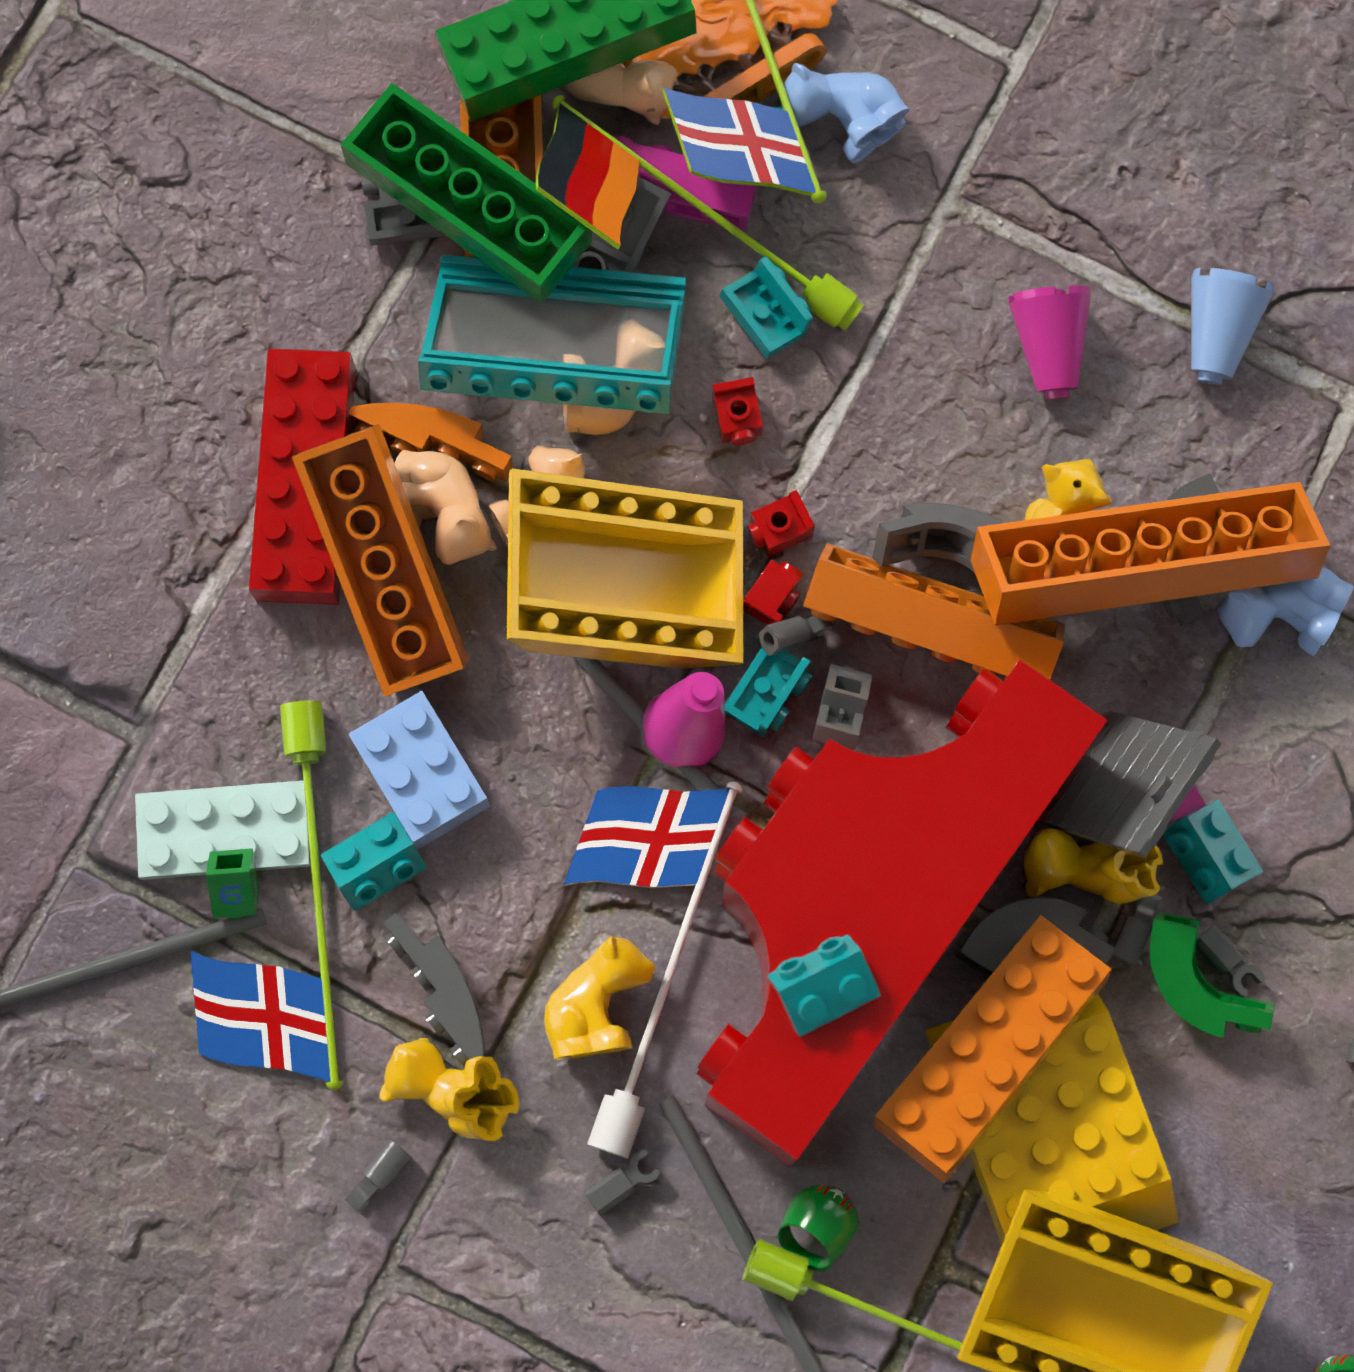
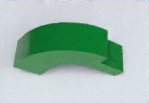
M1157 912L1151 933L1150 961L1157 986L1171 1008L1192 1026L1222 1038L1225 1034L1227 1021L1235 1023V1028L1245 1032L1260 1033L1262 1028L1270 1030L1275 1003L1224 993L1213 987L1202 975L1196 959V944L1201 920Z

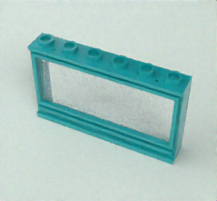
M442 255L421 356L418 359L420 390L669 414L685 310L686 278L572 267L542 304L478 258Z

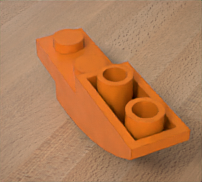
M371 403L352 406L348 413L352 426L355 427V433L380 424L386 442L392 445L390 448L398 455L402 450L425 452L431 451L434 447L436 448L435 452L446 453L456 460L459 459L472 465L473 472L491 481L497 477L506 482L509 477V471L513 469L511 455L482 442L484 438L482 424L462 415L439 408L406 403Z

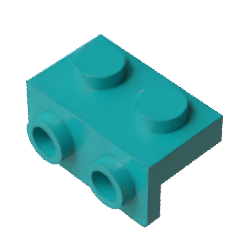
M766 256L758 261L754 271L724 287L719 295L720 299L766 359L804 338L813 322V316L807 302L803 298L797 297L788 285L784 272L778 266H774Z
M761 648L725 703V714L764 739L770 729L778 732L790 713V710L785 708L791 696L795 694L800 697L812 679V675L807 673L811 661L805 657L800 660L787 651L770 656Z
M1219 799L1206 805L1199 811L1185 816L1167 828L1163 834L1205 904L1215 901L1264 872Z
M394 811L320 855L338 888L354 911L375 901L381 895L410 880L426 869V864Z
M849 935L827 939L819 945L817 950L801 958H790L782 962L777 970L768 974V978L778 992L791 1024L799 1037L881 996L861 949Z

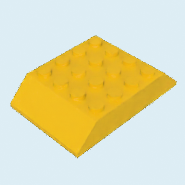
M511 469L509 471L507 640L533 653L687 669L743 664V501Z
M1097 994L969 1153L1001 1245L1004 1242L1024 1190L1056 1193L1153 1230H1159L1179 1223L1171 1177L1109 1011L1099 994ZM953 1021L925 1030L930 1047L936 1043Z
M1024 1190L957 1358L960 1361L990 1372H1237L1273 1283L1215 1252L1056 1193Z

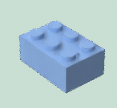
M423 691L413 695L348 734L417 850L490 807L486 795Z

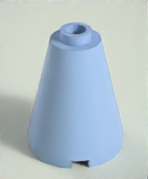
M1201 268L1193 270L1191 278V371L1199 374L1198 381L1220 386L1223 379H1232L1273 295L1275 286L1271 282L1267 281L1266 287L1263 288L1256 285L1257 277L1250 274L1210 268L1209 276H1201Z

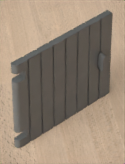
M1109 711L1105 717L1108 720L1105 723L1107 728L1103 734L1098 733L1052 798V801L1055 802L1052 809H1045L1037 822L1145 858L1166 831V826L1198 778L1203 776L1215 758V753L1221 746V743L1214 737Z

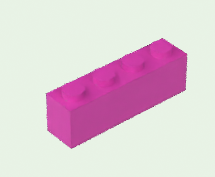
M613 136L741 231L747 232L758 186L721 183L690 174L684 155L674 153L669 147L663 145L648 147L635 144L633 140L624 136ZM639 167L638 177L672 193L663 213L721 226Z

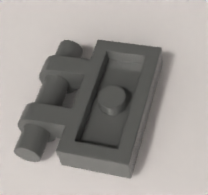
M367 179L362 180L364 196L380 194V200L364 202L371 246L446 236Z

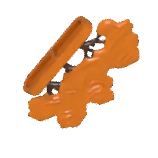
M691 0L696 14V34L623 62V65L627 67L642 60L663 61L676 69L678 72L677 77L682 73L695 75L702 81L701 85H698L695 81L689 86L679 82L676 77L673 86L681 88L683 90L681 93L685 94L702 93L705 94L703 97L759 103L777 92L766 58L755 65L750 61L761 43L745 0ZM754 0L768 42L781 48L774 52L773 56L783 84L792 72L793 64H802L809 70H812L823 60L827 49L817 35L812 33L804 34L790 42L792 32L799 28L820 29L828 26L832 16L831 7L836 5L838 0ZM778 22H782L785 25V30L782 34H780L775 26ZM726 60L738 61L745 71L717 87L712 82L714 69ZM703 66L708 67L709 73L706 77L700 73ZM668 106L660 115V118L668 119L671 117Z

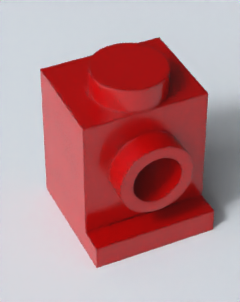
M749 377L713 384L712 400L721 442H732V445L739 446L752 443L756 440V437L762 436L763 424L755 391L754 378ZM743 407L746 409V412L740 416L733 414L731 411L732 409Z
M796 489L790 492L788 496L751 512V524L747 526V530L755 547L758 549L763 546L767 556L770 557L813 537L815 525ZM781 516L785 518L787 524L781 528L775 527L771 520Z
M771 559L744 598L743 611L766 626L783 621V615L780 614L781 611L788 614L801 595L796 589L803 574L787 562H782L779 565Z

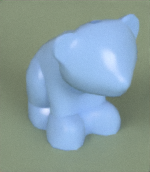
M795 63L793 64L792 72L784 82V87L799 127L811 124L830 113L838 118L849 137L844 142L843 151L853 164L861 161L876 147L885 144L893 138L907 123L903 117L910 109L901 100L892 83L887 78L878 74L865 72L823 75L810 71L802 64Z
M1322 567L1319 578L1230 591L1221 601L1217 612L1221 622L1238 647L1254 646L1272 620L1280 618L1299 632V647L1314 657L1321 645H1325L1333 632L1340 614L1349 600L1354 585L1343 581L1331 570Z

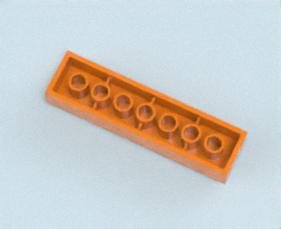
M1295 482L977 527L970 561L994 625H1002L1319 578L1330 543L1301 483Z

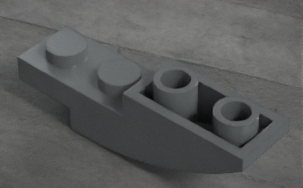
M830 664L813 740L826 744L830 738L848 749H856L872 680L871 674Z
M395 913L384 922V925L390 931L384 939L399 958L405 953L410 956L417 965L411 970V973L426 991L432 986L436 989L433 994L423 1001L429 1008V1011L423 1016L439 1036L447 1031L456 1042V1045L450 1050L464 1068L467 1060L477 1056L486 1057L483 1029L476 1003L456 961L438 935L423 946L399 914Z

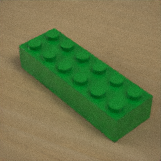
M512 0L435 30L444 62L468 118L472 122L697 33L695 8L691 0Z
M392 82L340 144L347 166L542 304L592 242V231L536 191V183Z

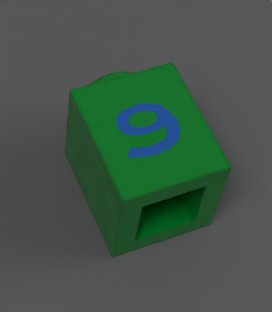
M253 848L211 851L208 859L206 880L213 918L228 917L230 919H239L249 915H256L259 885Z

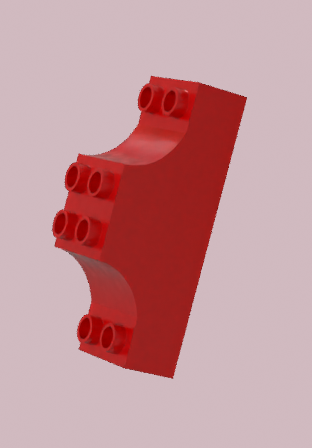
M1020 659L1004 681L985 668L980 672L954 709L955 713L945 727L958 738L935 750L906 757H879L853 751L829 738L814 759L796 746L767 786V790L770 793L763 805L775 813L771 820L762 829L750 819L744 817L728 837L715 858L718 865L713 873L725 881L721 906L743 927L753 944L759 960L763 980V1005L761 1019L748 1037L729 1023L697 1066L699 1070L696 1075L713 1086L707 1094L704 1106L788 1167L802 1154L1108 721ZM849 935L861 949L881 996L799 1037L791 1024L778 992L768 978V974L777 970L782 962L790 958H801L817 950L819 945L827 939Z

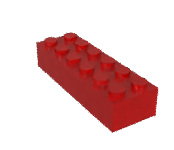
M269 348L267 350L249 591L256 602L339 605L341 583L292 456L351 434L352 423L348 413L354 402L356 367L351 352Z

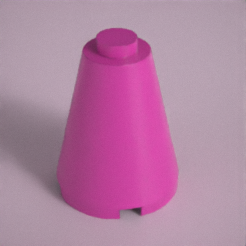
M1069 285V293L1067 294L1066 290L1055 289V286L1023 290L1013 293V296H1008L1009 307L1036 392L1045 393L1046 400L1070 398V390L1078 389L1091 301V288L1089 286Z
M696 672L652 699L645 710L642 723L645 734L644 739L650 752L661 762L679 768L681 766H702L717 755L723 745L726 734L724 688L718 678L707 672Z

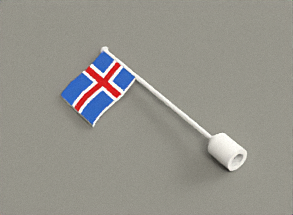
M729 782L725 787L727 789L686 792L638 786L609 787L597 790L563 884L568 886L577 883L603 882L646 888L696 885L625 1090L615 1089L613 1096L604 1094L587 1143L589 1146L619 1157L629 1158L645 1112V1108L638 1106L640 1097L632 1093L736 794L742 792L741 785L737 782Z

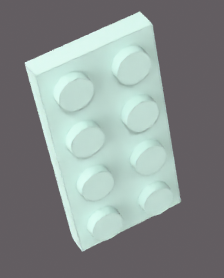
M303 780L135 794L138 878L141 880L206 875L211 851L253 848L256 871L311 867Z

